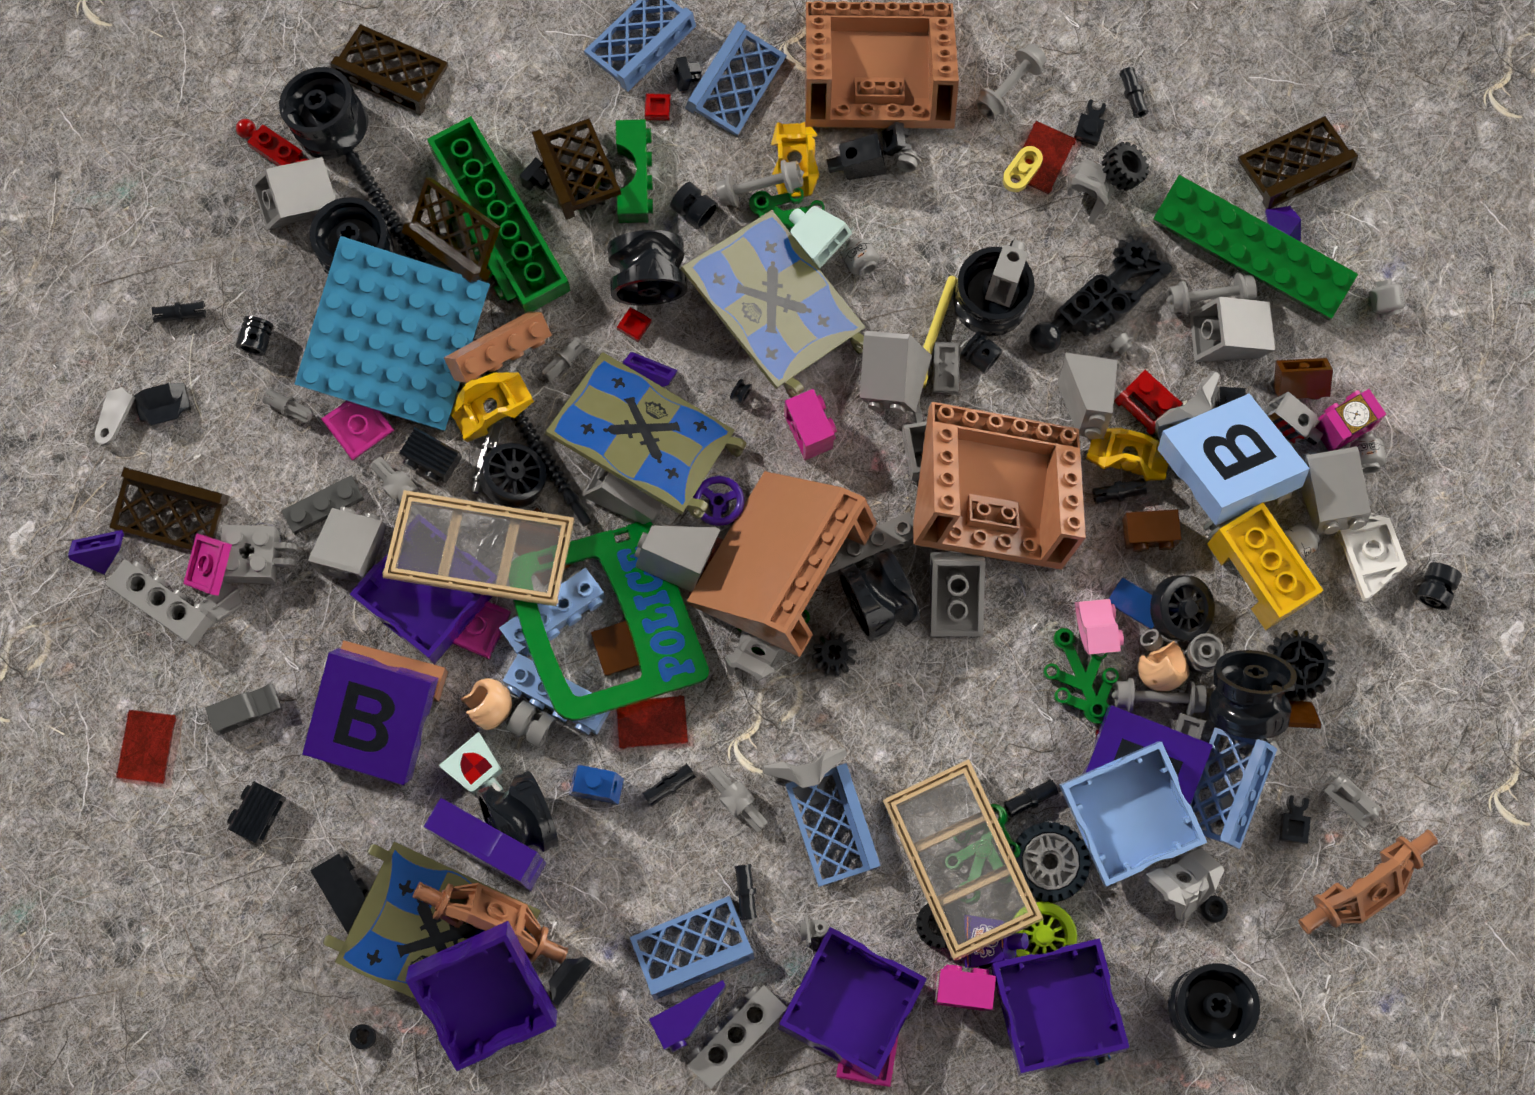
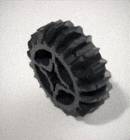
M1293 630L1291 636L1289 633L1284 632L1282 639L1276 637L1273 640L1274 645H1269L1266 648L1270 654L1280 657L1284 648L1292 646L1290 660L1286 661L1296 671L1297 684L1295 691H1287L1289 692L1290 700H1294L1297 694L1300 701L1306 700L1307 695L1311 699L1317 696L1316 692L1322 694L1325 691L1324 686H1329L1332 683L1328 677L1335 674L1333 669L1328 668L1335 665V660L1327 658L1332 654V650L1324 651L1323 648L1327 643L1323 641L1318 644L1319 636L1316 634L1309 639V632L1306 630L1301 634V637L1298 630ZM1304 648L1310 651L1315 658L1308 657ZM1296 661H1300L1299 664L1302 663L1305 667L1298 670L1299 667L1296 668L1293 664ZM1318 668L1315 681L1306 685L1308 671Z

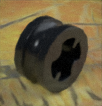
M740 379L733 388L730 399H737L738 403L742 405L752 389V384L746 385L744 380Z
M366 1024L355 1026L350 1033L351 1044L358 1049L372 1047L376 1041L375 1030ZM361 1029L363 1032L368 1030L370 1033L367 1036L368 1042L366 1044L364 1042L358 1043L356 1040L359 1037L358 1031Z

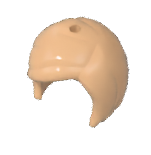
M1175 641L1149 653L1147 656L1141 655L1137 664L1139 677L1152 690L1159 692L1171 691L1184 684L1188 679L1189 666L1186 656Z
M490 678L477 681L472 691L461 698L465 705L471 709L466 712L471 720L484 730H492L501 725L509 716L512 708V698L508 688L500 681Z

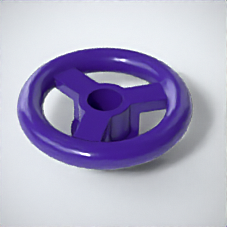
M713 476L705 479L693 496L695 499H701V495H704L709 499V509L713 516L710 517L704 513L701 520L713 526H723L732 523L739 517L744 508L745 500L741 487L734 480L725 476ZM713 484H725L732 491L725 494L714 493L707 487ZM737 498L734 511L730 515L721 518V515H724L729 510V501ZM717 499L723 500L721 505L714 504Z

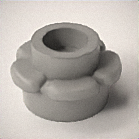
M909 149L899 152L896 156L898 158L897 166L907 172L915 171L921 162L917 153Z
M1125 332L1109 345L1113 349L1112 353L1124 354L1133 346L1130 343L1133 337L1129 338Z

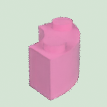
M1111 600L1075 602L1078 629L1086 653L1098 654L1121 651L1120 646L1124 645V636L1122 630L1118 629V624L1115 622L1116 609L1115 605L1111 604Z

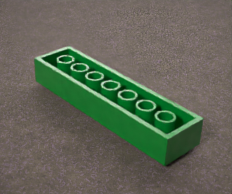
M472 116L428 138L430 150L456 195L501 227L492 252L516 293L517 300L524 312H533L570 292L567 277ZM483 225L481 226V231L485 239H487L490 229Z
M1178 175L1153 218V223L1244 274L1252 275L1255 280L1329 321L1333 318L1358 276V273L1181 175Z

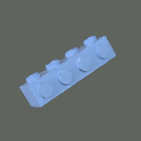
M586 567L561 584L557 606L537 603L549 641L556 638L560 634L559 630L567 624L569 627L576 624L582 618L581 614L587 610L594 611L603 604L604 592ZM515 616L499 627V629L517 655L519 653L528 657L530 652L518 616Z
M518 653L503 679L510 693L520 698L521 694L530 698V704L540 710L546 707L554 711L552 716L566 723L567 720L555 712L533 661ZM565 678L575 696L580 697L592 693ZM610 711L572 722L576 723L575 728L584 734L589 735L590 732H593L597 735Z

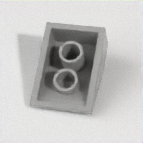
M930 552L931 636H983L984 556L960 552Z

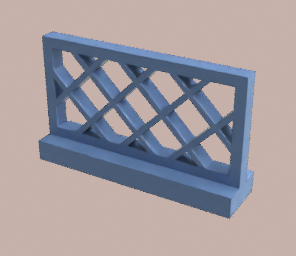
M637 0L584 50L585 55L618 80L621 87L628 92L696 27L693 12L686 7L682 9L672 0H660V6L647 7V1L649 0ZM674 11L678 14L673 20H664V12ZM660 12V21L647 22V13ZM635 14H643V22L629 23V19ZM660 27V32L656 36L647 37V28ZM643 29V37L629 38V30ZM626 30V39L612 40V35L616 31ZM643 44V48L638 53H629V45ZM626 45V54L612 55V46ZM599 47H608V55L598 56L594 52ZM625 60V66L619 71L612 67V61Z
M737 21L688 99L685 107L694 114L696 111L736 137L787 57L780 50L745 29L746 25ZM745 39L755 44L756 52L744 54L742 43ZM772 54L779 60L776 65L765 67L762 55ZM758 56L761 68L748 70L746 58ZM742 60L744 71L732 73L729 64L731 61ZM763 73L764 84L753 87L750 75ZM746 76L749 88L736 90L733 78ZM729 79L732 91L719 93L717 83ZM750 92L753 101L751 105L740 106L738 95ZM734 96L736 108L724 110L721 98ZM717 99L720 111L710 112L703 108L706 101ZM738 112L740 123L736 128L727 123L726 114Z
M1214 728L1209 741L1213 746L1190 806L1194 813L1200 812L1203 822L1199 823L1205 837L1241 849L1277 748L1260 739L1238 737L1219 728ZM1220 737H1227L1231 747L1219 752L1217 745ZM1247 744L1253 745L1251 755L1242 759L1238 749ZM1234 752L1238 763L1226 769L1222 758ZM1218 761L1222 771L1210 777L1208 773L1209 766ZM1241 768L1243 777L1241 781L1233 785L1229 774ZM1225 777L1228 788L1217 793L1213 783ZM1209 786L1212 797L1201 802L1199 798L1200 790ZM1231 793L1234 799L1232 806L1224 810L1220 799ZM1215 802L1219 813L1207 818L1204 807ZM1222 818L1224 828L1220 836L1214 834L1210 824Z
M847 763L830 769L823 778L833 775L836 786L831 795L818 789V785L810 786L808 788L812 789V792L807 802L804 803L795 798L792 788L798 785L794 782L785 784L818 887L871 871L881 866ZM815 791L829 798L823 812L809 805ZM836 791H838L840 799L834 797ZM832 800L843 806L844 813L840 821L825 814ZM798 804L804 806V808H803L801 814H800V810H799ZM807 808L821 815L814 829L803 823L802 817ZM845 815L849 825L842 822ZM823 817L838 824L832 837L817 831ZM840 825L851 830L853 837L848 846L834 839ZM806 829L812 832L810 838H808ZM815 834L829 840L823 855L812 850L810 843ZM832 842L846 849L840 863L825 856ZM853 842H855L857 851L851 848ZM849 851L860 857L863 867L851 870L842 865ZM814 855L821 858L818 865ZM823 859L838 866L834 876L822 880L819 867ZM840 868H842V869L848 871V872H845V873H842V874L837 875L838 872H839V870H840Z
M730 896L629 937L654 1001L755 959ZM728 905L731 913L727 923L713 918L716 909ZM696 917L707 920L701 934L688 929L691 920ZM732 920H734L736 927L730 925ZM711 922L725 927L719 941L705 936ZM674 927L682 931L676 944L663 939L667 929ZM728 929L739 933L742 942L734 946L723 943ZM685 933L699 937L694 951L680 946ZM646 938L657 941L651 955L641 951L637 942ZM703 939L717 945L713 955L706 957L698 953ZM661 943L674 948L669 962L655 957ZM678 950L692 955L688 965L679 967L672 964ZM643 956L649 959L647 965ZM696 957L699 958V959H701V960H698V961L694 962V960H695ZM656 961L666 965L663 975L652 980L649 973L652 962ZM670 968L675 969L674 971L669 973Z

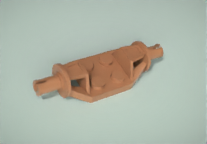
M1427 829L1411 842L1402 836L1396 838V843L1380 852L1382 863L1377 865L1374 871L1366 877L1357 879L1348 889L1339 883H1335L1323 894L1313 896L1317 908L1298 920L1301 928L1309 935L1326 921L1337 928L1341 923H1363L1405 893L1414 868L1419 870L1424 866L1420 855L1438 844L1436 836ZM1342 907H1345L1347 909L1343 911H1335V909H1339Z
M419 882L412 898L434 906L433 919L438 920L440 918L457 928L463 922H467L477 929L486 931L509 921L532 963L540 954L559 964H562L567 956V947L547 940L549 928L545 926L541 928L527 904L485 885L473 883L453 887L454 885L449 883L445 890L441 892ZM450 899H465L463 904L449 902ZM524 926L529 930V932L534 936V938L531 937L524 930Z

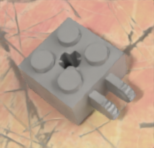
M917 406L916 412H913L915 423L903 425L902 438L911 481L919 480L927 421L923 422L922 411L919 406Z
M222 525L221 541L232 544L223 581L226 583L275 584L277 567H296V560L278 558V553L297 551V544L279 542L280 532L275 526ZM248 552H254V554H249V558H246Z

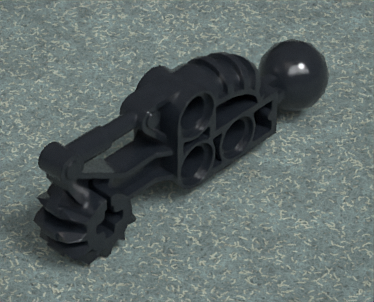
M1132 235L1128 236L1126 241L1120 240L1118 248H1115L1113 251V255L1116 257L1112 261L1115 271L1109 276L1103 274L1094 276L1056 311L1052 322H1041L1035 325L1029 335L1033 350L1041 354H1049L1057 350L1061 343V333L1065 330L1068 333L1071 331L1076 333L1078 331L1083 336H1089L1090 333L1097 335L1100 333V330L1109 329L1111 325L1122 320L1138 304L1141 296L1149 289H1152L1163 278H1167L1172 271V266L1157 259L1156 250L1148 249L1151 241L1144 244L1142 242V235L1138 236L1136 241ZM1152 274L1137 291L1120 289L1130 278ZM1094 286L1102 287L1104 293L1095 291ZM1076 302H1083L1087 309L1078 308ZM1116 303L1120 305L1122 311L1114 310L1111 304Z

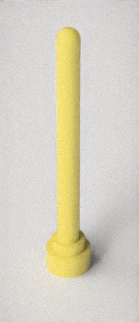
M955 276L947 278L923 346L930 354H932L957 283ZM927 374L923 384V388H925L929 378Z

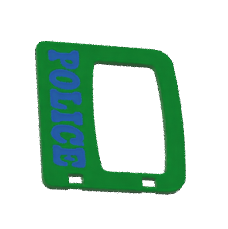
M636 522L619 529L608 530L570 541L565 563L566 566L590 558L600 561L617 596L632 636L641 670L640 678L584 696H575L568 686L556 660L537 603L513 599L518 620L537 673L555 712L563 719L570 721L583 720L702 683L708 678L709 667L678 586L635 567L638 558L634 555L638 548V542L643 532L648 534L651 526H654L651 522L646 524ZM628 533L630 540L616 543L614 536ZM557 545L516 558L511 564L508 578L509 586L534 591L531 578L536 574L552 570L554 562L540 566L538 558L551 555L554 561Z

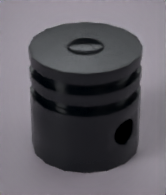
M244 316V322L241 325L242 328L239 331L235 346L246 353L264 356L274 325L259 317Z
M978 331L968 341L960 355L962 357L966 356L965 359L967 361L971 360L970 363L985 374L998 360L1003 349L990 339L986 340L987 337L985 335L981 336L982 333Z

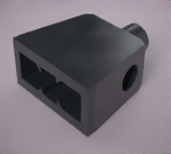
M877 133L840 144V156L826 159L829 173L844 170L847 180L887 174Z

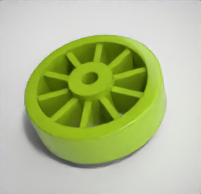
M1036 902L1041 914L1050 915V918L1046 925H1043L1042 920L1038 922V926L1035 924L1029 926L1032 932L1026 930L1016 932L1026 933L1030 936L1029 944L1032 943L1034 945L1031 953L1026 949L1016 950V958L1030 954L1035 955L1038 948H1041V954L1047 953L1046 947L1052 952L1058 950L1052 942L1062 943V947L1076 944L1077 930L1071 916L1056 904ZM1026 907L1019 910L1012 920L1028 913ZM1056 918L1062 926L1052 930L1050 926ZM1064 929L1065 939L1054 937L1055 932Z

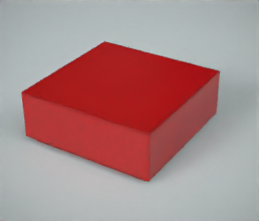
M646 93L645 119L670 121L671 95Z
M630 307L618 324L617 330L639 343L652 323V319Z

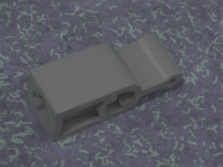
M268 684L252 692L238 694L205 707L212 730L218 736L253 723L262 716L282 709L273 684Z

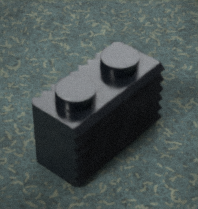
M416 427L399 452L403 459L402 463L406 467L414 471L417 468L426 472L424 474L425 477L435 483H438L439 480L447 483L462 459L459 451Z
M253 781L251 786L247 785L240 797L243 801L238 810L234 809L231 812L227 823L230 824L228 830L261 846L278 812L286 801V797Z

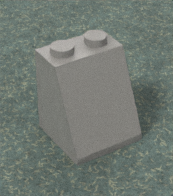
M323 157L267 168L252 181L267 230L315 217L318 211L327 203L338 199L337 192L332 188L329 180V167L324 164Z
M1218 297L1189 313L1195 362L1257 359L1275 351L1270 302Z
M865 331L860 398L868 404L869 409L881 412L883 409H889L899 414H904L905 411L916 412L932 355L910 334Z
M1072 353L1065 354L1057 384L1074 427L1079 429V436H1085L1088 439H1104L1113 414L1117 360Z
M1358 447L1306 455L1304 462L1310 469L1300 490L1312 526L1318 534H1333L1339 530L1349 528L1357 530L1366 526L1371 510Z
M599 466L583 494L584 498L642 524L655 521L662 512V507H660L662 503Z
M340 507V510L332 508L309 556V563L318 573L359 583L372 569L377 558L386 529L380 517L370 513H365V516L355 514V510L347 507Z
M651 526L649 533L643 532L638 542V548L634 555L638 558L635 567L692 592L713 550L720 529L716 527Z

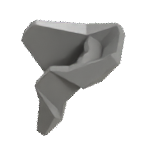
M1085 159L1072 169V175H1068L1067 195L1072 196L1074 191L1086 192L1097 199L1088 219V222L1093 224L1109 202L1115 187L1111 184L1112 181L1110 179H1106L1107 174L1103 173L1102 170L1104 166Z
M1214 371L1200 383L1197 394L1184 406L1169 409L1156 420L1155 433L1159 440L1163 430L1214 409L1219 392L1217 382L1220 375Z
M742 630L738 647L733 654L726 655L725 661L728 674L733 676L737 668H740L755 676L757 681H760L775 671L772 667L786 651ZM751 648H761L765 655H756L752 652Z
M845 748L826 751L813 762L797 766L786 762L763 765V773L782 779L786 783H796L798 786L792 788L793 792L802 802L806 803L812 792V789L808 787L818 785L817 788L824 791L827 777L823 778L824 775L847 756ZM815 791L809 805L821 802L823 795Z
M1200 847L1176 856L1175 863L1171 866L1152 868L1144 874L1143 880L1150 882L1163 894L1167 902L1175 905V913L1178 920H1185L1214 894L1224 869L1220 863ZM1179 874L1186 875L1191 882H1181L1177 877Z

